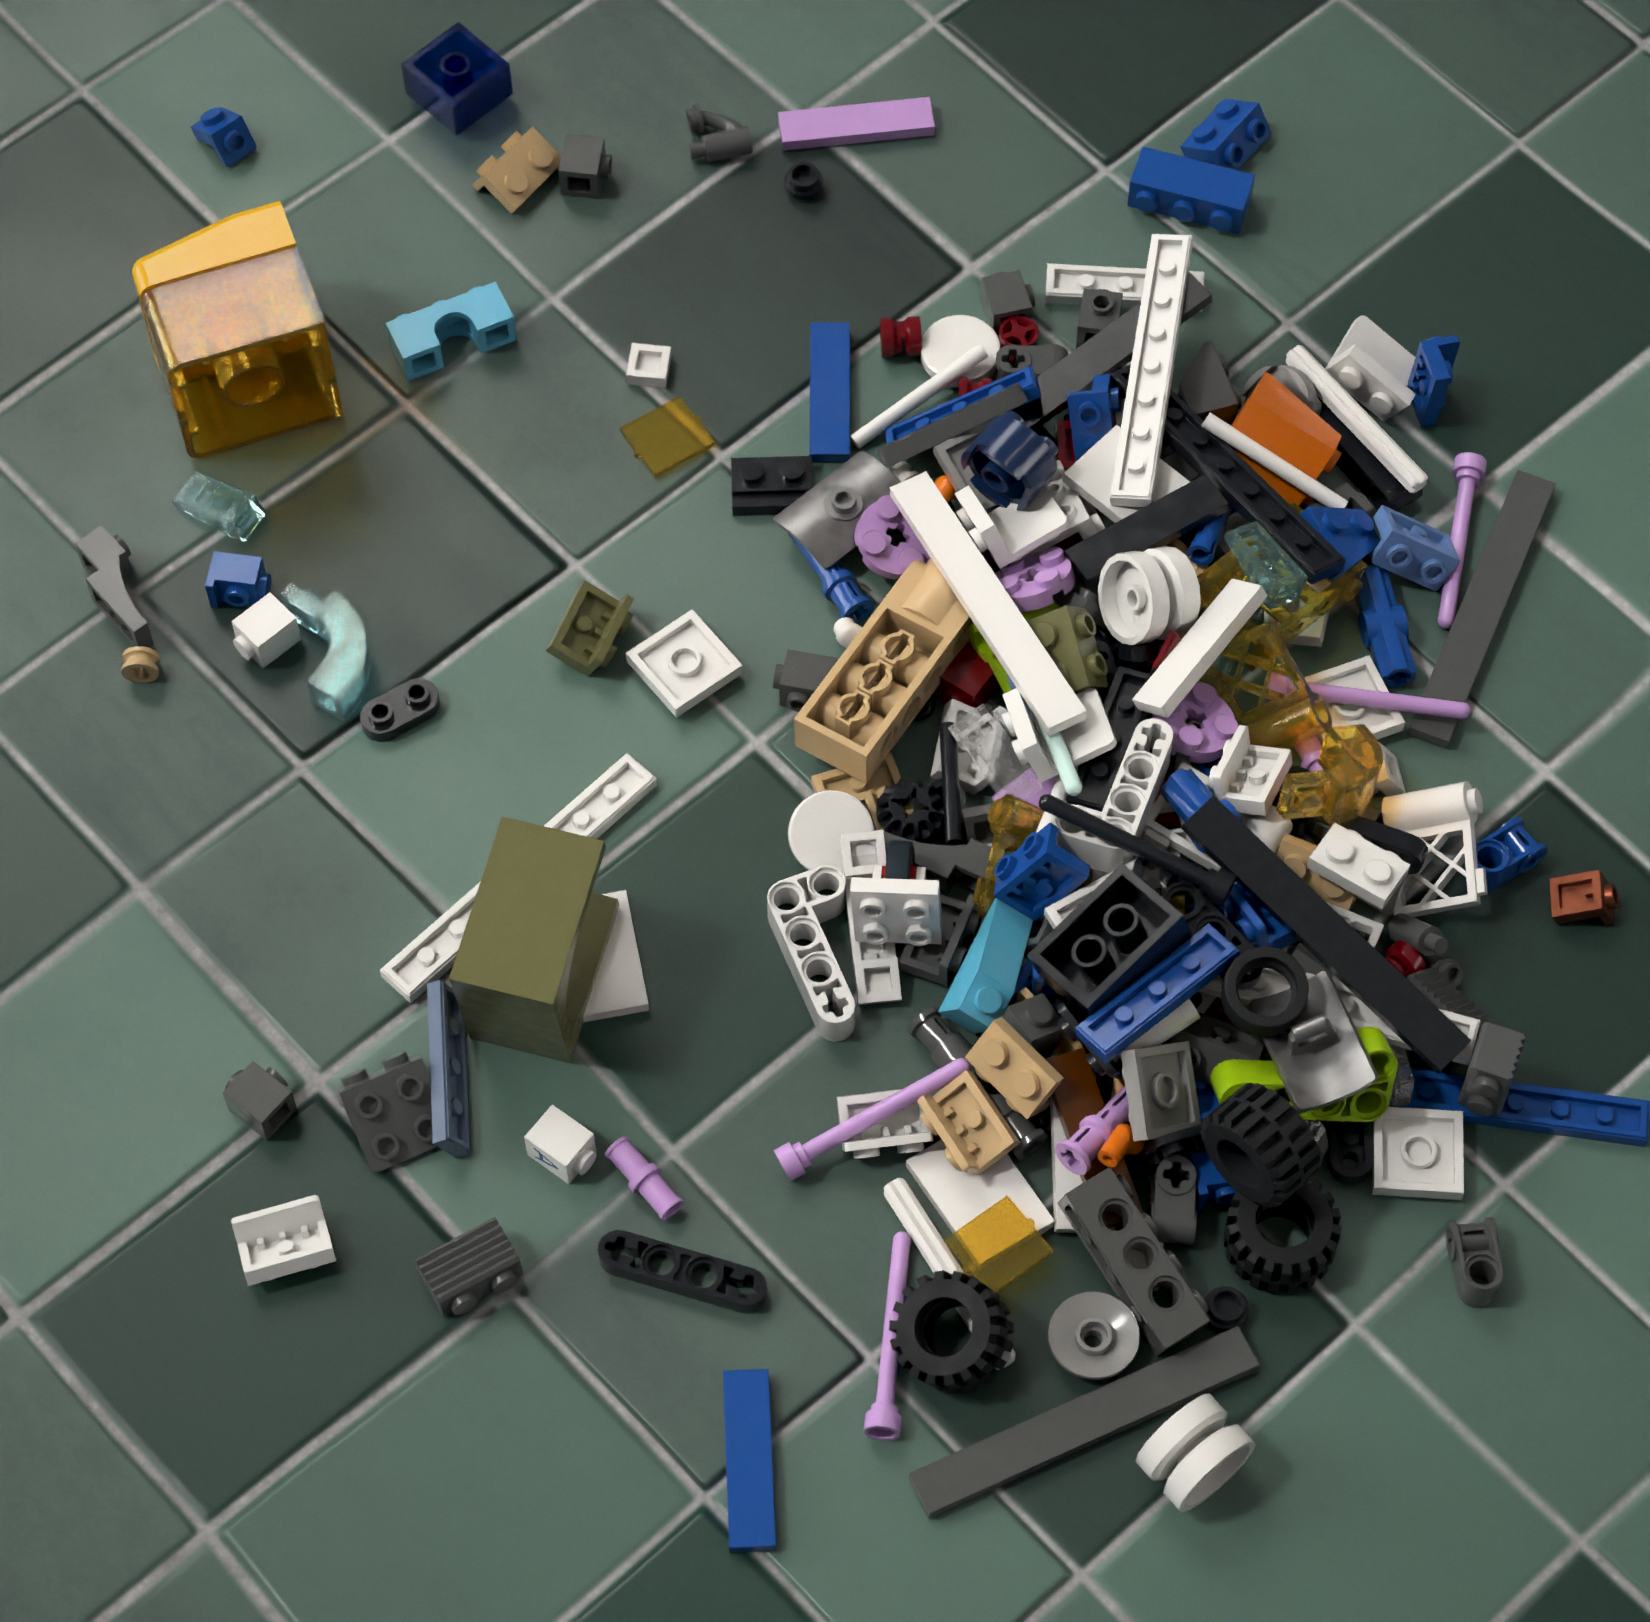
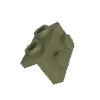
M584 580L574 593L545 651L586 676H589L598 666L605 668L617 649L612 644L616 634L621 635L633 617V614L628 610L634 598L626 594L619 601Z
M1066 605L1027 621L1075 694L1089 688L1102 690L1108 687L1106 679L1108 672L1107 664L1102 654L1098 651L1094 637L1096 634L1095 622L1086 608Z

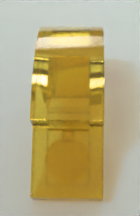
M1365 724L1327 728L1318 764L1323 770L1285 775L1276 808L1284 820L1322 816L1329 825H1333L1334 823L1340 824L1355 819L1367 810L1372 801L1381 771L1383 752L1379 742Z

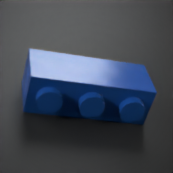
M1142 146L1130 180L1127 206L1138 208L1144 212H1154L1173 217L1183 222L1205 225L1218 231L1240 234L1252 199L1255 175Z

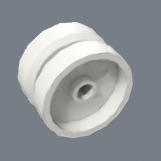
M1163 546L1150 548L1144 552L1130 551L1117 553L1106 561L1101 570L1098 584L1099 607L1103 621L1111 635L1122 644L1138 645L1150 643L1155 639L1166 640L1170 630L1175 631L1182 637L1186 635L1198 620L1201 605L1198 578L1188 557L1176 547Z
M1210 1393L1192 1400L1172 1415L1147 1440L1135 1460L1153 1481L1167 1479L1163 1493L1181 1513L1196 1507L1221 1488L1243 1466L1256 1445L1238 1424L1223 1427L1228 1413Z

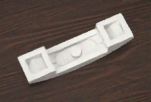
M876 830L840 834L843 875L846 880L845 896L858 1005L902 1001L895 943L870 944L867 942H856L850 896L851 878H872L874 865L886 866L884 831Z

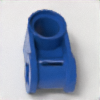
M1521 817L1509 820L1497 831L1476 843L1478 868L1486 870L1488 893L1495 891L1517 875L1535 867L1548 852V847L1544 843L1538 844L1524 828L1525 822ZM1480 863L1488 864L1493 868H1486L1482 866Z

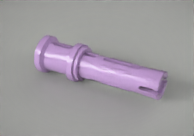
M1125 1086L1096 1115L1086 1116L1079 1123V1130L1069 1140H1061L1055 1147L1058 1159L1069 1171L1077 1175H1085L1091 1168V1161L1097 1156L1099 1150L1116 1126L1129 1122V1108Z

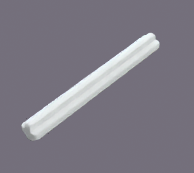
M1297 345L1286 354V364L1301 370L1309 377L1315 387L1316 395L1410 493L1418 492L1427 484V474L1304 346Z
M897 1178L885 1185V1198L932 1272L944 1270L950 1274H953V1271L964 1273L905 1179ZM963 1306L955 1307L972 1333V1319L969 1311ZM1013 1348L1012 1352H1003L1001 1359L1007 1361L1004 1368L1015 1361L1016 1354Z

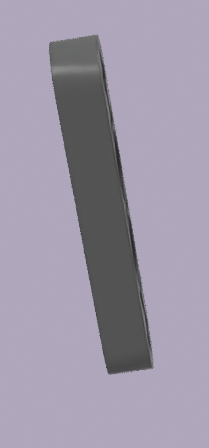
M1020 382L1015 383L878 448V455L883 465L888 468L1026 403L1028 399Z

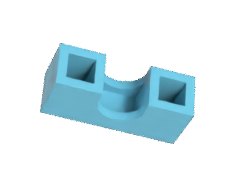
M496 282L474 287L464 294L448 300L437 301L429 307L410 314L400 315L394 320L385 323L389 346L407 381L444 368L441 343L452 336L470 338L476 344L480 354L517 340L514 316Z

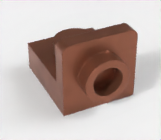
M1600 869L1549 879L1552 918L1556 924L1600 917L1605 926L1615 924L1614 909H1619L1618 891L1614 883L1609 884Z

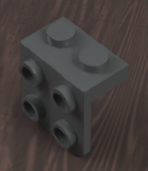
M406 1051L385 1058L381 1061L383 1068L367 1074L366 1069L363 1068L341 1078L343 1085L334 1088L340 1105L346 1110L367 1164L375 1172L385 1170L437 1147L433 1144L431 1081L422 1059L415 1054L408 1057Z

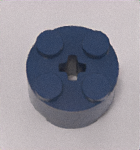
M1007 411L1003 416L993 418L961 455V465L963 470L969 465L974 474L970 479L971 483L990 501L1003 508H1007L1010 503L1019 504L1016 510H1023L1056 473L1057 463L1055 456L1058 454V448L1050 438L1039 436L1026 426L1022 417L1017 413Z

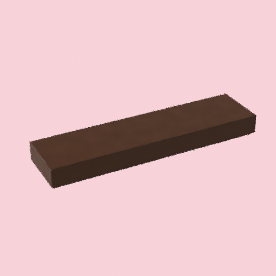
M1084 1048L1045 1059L1064 1077V1080L1051 1096L1067 1140L1079 1130V1123L1086 1116L1096 1115L1105 1107L1091 1066L1085 1058L1086 1052ZM1098 1156L1091 1161L1090 1170L1085 1175H1080L1082 1183L1108 1168L1100 1162ZM1123 1157L1118 1165L1111 1169L1115 1175L1121 1174L1127 1180L1134 1195L1131 1199L1139 1212L1143 1213ZM1106 1211L1102 1213V1220L1107 1228L1122 1224L1120 1217L1114 1212Z

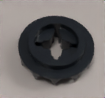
M901 778L897 784L891 787L886 785L880 798H877L876 816L878 823L884 831L912 841L923 840L934 834L942 824L944 818L943 799L938 795L935 786L929 787L923 784L920 778L916 781H905ZM915 798L916 806L919 810H914L912 815H909L908 821H905L904 807L902 806H907L909 800Z

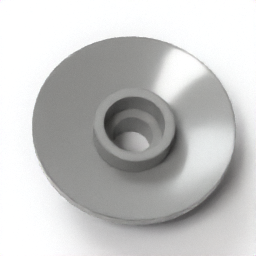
M1083 1292L1065 1300L1052 1315L1048 1329L1049 1346L1056 1361L1071 1374L1092 1380L1109 1378L1122 1372L1134 1359L1140 1340L1139 1326L1132 1311L1118 1298L1102 1292ZM1089 1336H1096L1100 1339L1101 1344L1098 1347H1089L1084 1340Z

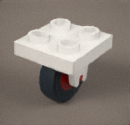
M902 840L890 841L887 849L886 866L874 865L872 878H851L850 896L855 941L870 944L910 943L915 946H925L927 944L942 945L943 924L939 880H927L926 867H915L913 842Z

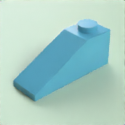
M994 899L938 1013L973 1034L985 1032L994 1020L1002 1017L1015 990L1033 920L1001 900Z

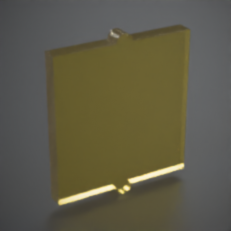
M680 396L620 427V432L634 449V457L640 458L655 478L715 446V441L701 424V417L695 416Z
M1008 1195L945 1238L946 1245L963 1264V1272L971 1274L973 1278L986 1284L996 1293L1053 1254L1052 1248L1034 1228V1220L1027 1219Z

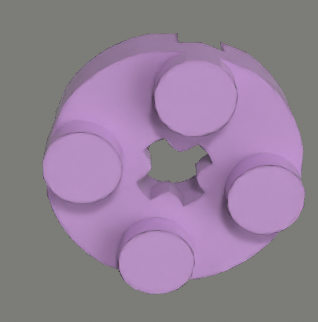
M890 495L880 497L859 518L854 532L856 547L858 545L859 551L863 555L862 561L877 575L889 579H899L907 567L915 560L927 563L931 558ZM887 530H900L906 538V543L900 542L898 546L890 544L892 537L886 534Z
M1051 547L1041 553L1023 557L995 573L1020 612L1037 610L1054 603L1052 595L1062 589L1064 595H1066L1075 584V575L1071 562L1065 557L1063 549L1059 547Z
M1202 682L1195 684L1168 718L1156 714L1152 715V718L1161 719L1172 728L1171 754L1175 756L1178 751L1183 755L1190 756L1188 761L1194 763L1212 762L1222 757L1225 742L1228 739H1232L1238 728V723L1228 704L1217 696L1213 686ZM1191 719L1201 725V729H1198L1194 724L1187 725L1185 723L1186 720Z

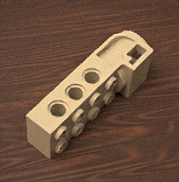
M931 558L927 563L915 560L907 567L794 718L796 747L866 784L939 686V676L943 674L966 643H971L969 628L974 623Z

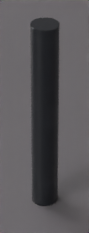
M943 722L939 725L945 844L955 846L962 844L957 733L954 722Z

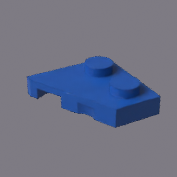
M1308 506L1300 514L1346 559L1344 569L1328 577L1331 582H1335L1346 571L1370 554L1380 542L1374 529V523L1365 509Z

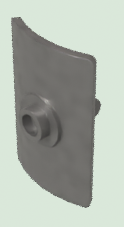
M860 451L777 514L773 520L777 526L794 537L822 568L826 569L856 547L854 540L855 527L864 511L878 501L880 497L890 495V487L901 483V481L880 461L868 453Z
M1321 971L1308 979V1001L1296 1024L1282 1034L1262 1037L1289 1098L1299 1113L1315 1110L1346 1099L1374 1084L1379 1078L1332 976L1326 971ZM1291 989L1253 999L1249 1003L1248 1008L1256 1015L1267 1017L1278 1015L1288 1006L1291 998Z

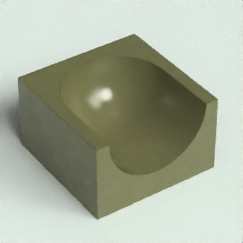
M501 817L449 977L470 1039L571 1063L583 1025V1016L619 909L618 899L593 891L606 849L605 841L508 817Z

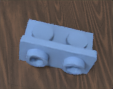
M1381 505L1374 515L1373 519L1380 533L1381 541L1370 555L1372 563L1433 591H1438L1460 562L1450 536L1384 505Z

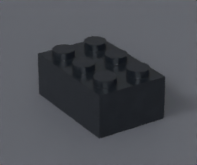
M1122 863L1027 956L1039 977L1087 1019L1191 938L1193 934L1184 916Z

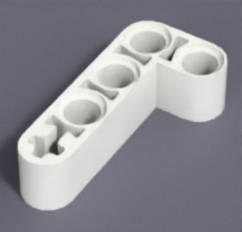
M1155 718L1145 719L1137 725L1102 812L1080 805H1071L1141 838L1170 764L1173 740L1171 726L1167 722ZM1054 816L1053 824L1058 827L1056 844L1090 865V868L1111 873L1122 863L1125 865L1132 861L1134 854L1113 846V844Z
M825 865L773 884L767 894V911L771 929L817 1031L826 1040L838 1042L850 1037L854 1031L855 1002L820 926V923L840 915L845 909L846 880L843 873L834 866ZM823 889H830L836 893L824 896L817 892ZM786 903L796 906L792 910H781L778 908V906ZM799 939H807L812 942L807 946L794 944ZM814 975H824L829 978L824 982L810 980ZM833 1001L835 1014L828 1012V1003Z

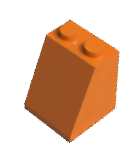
M1266 371L1231 425L1315 480L1322 470L1329 474L1342 454L1336 450L1342 436ZM1228 444L1295 510H1297L1301 502L1306 505L1310 504L1313 499L1311 496Z

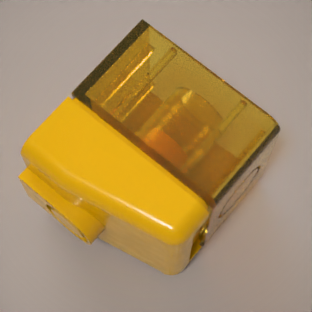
M280 201L232 214L135 262L132 276L153 354L189 456L193 458L207 457L344 416L325 321Z

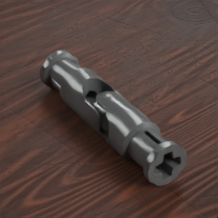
M932 1006L914 1018L909 1024L907 1031L913 1038L918 1037L931 1052V1060L940 1069L958 1058L966 1059L965 1056L972 1049V1046L961 1033H954L941 1018L942 1014L938 1013L939 1009L936 1006ZM969 1062V1071H973L984 1089L989 1092L988 1095L1020 1141V1144L1014 1148L1013 1154L1020 1161L1028 1158L1045 1143L1048 1135L1042 1128L1037 1129L1029 1119L1011 1109L1006 1102V1098L991 1083L981 1079L977 1075L975 1067Z

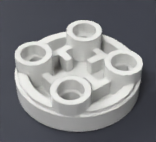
M953 315L942 318L933 323L922 338L921 361L923 367L933 377L980 344L987 352L988 357L961 377H966L971 382H980L983 378H991L992 380L997 369L995 360L996 354L1000 349L999 338L990 325L978 318L967 315ZM959 378L943 390H948L952 387L959 388Z
M822 791L809 796L795 808L788 826L789 846L797 861L805 869L811 870L819 866L828 865L836 867L843 873L840 834L874 831V826L868 810L858 799L841 791Z

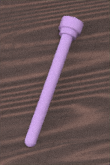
M1471 452L1458 454L1454 459L1452 475L1459 487L1450 539L1460 562L1443 584L1438 615V624L1443 629L1451 628L1455 619L1474 490L1484 480L1487 461L1483 456Z
M1271 669L1267 702L1284 704L1285 700L1293 701V698L1297 697L1457 719H1466L1471 713L1470 706L1464 702L1296 681V676L1288 675V671Z
M958 1058L803 1145L800 1142L793 1145L788 1142L773 1151L791 1182L806 1174L804 1169L812 1165L810 1162L812 1159L912 1105L921 1096H928L948 1085L965 1070H970V1064L966 1059Z
M903 1231L896 1233L893 1237L876 1403H873L871 1409L866 1412L864 1422V1434L866 1436L885 1441L895 1440L900 1437L902 1416L898 1413V1407L894 1405L899 1362L897 1358L899 1353L892 1350L890 1340L896 1338V1333L889 1330L890 1320H898L899 1314L893 1311L896 1301L901 1304L905 1302V1295L902 1292L906 1289L911 1238L908 1233Z

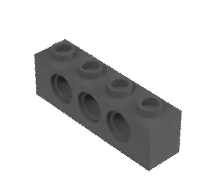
M1108 1167L1066 1193L1057 1204L1119 1300L1127 1305L1134 1314L1139 1331L1157 1357L1204 1327L1210 1321L1206 1315L1208 1307L1200 1293L1195 1289L1190 1290L1181 1276L1183 1268L1177 1257L1171 1251L1165 1252L1156 1238L1158 1230L1153 1220L1147 1213H1140L1131 1199L1134 1196L1133 1191L1127 1180L1121 1174L1115 1175L1111 1167ZM1110 1211L1117 1214L1121 1219L1122 1229L1114 1231L1107 1228L1103 1223L1102 1213ZM1133 1249L1143 1253L1147 1261L1145 1269L1134 1268L1127 1259L1128 1250ZM1153 1288H1162L1170 1294L1172 1300L1170 1308H1162L1154 1302L1152 1297Z

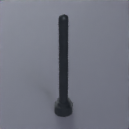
M1044 794L1039 799V807L1043 811L1201 887L1200 892L1207 895L1206 900L1220 907H1223L1235 884L1237 875L1223 868H1220L1219 871L1213 868L1207 871L1053 795Z

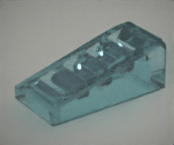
M198 472L191 476L172 501L174 506L242 542L249 538L265 517V510L255 494ZM204 489L207 490L198 503L194 502Z
M1258 521L1225 533L1224 539L1250 583L1262 585L1268 596L1263 603L1269 610L1292 602L1300 596L1308 576ZM1255 541L1256 545L1250 547L1247 544L1249 542Z

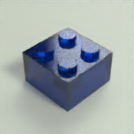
M460 22L454 24L401 63L406 94L456 136L513 94L510 64Z

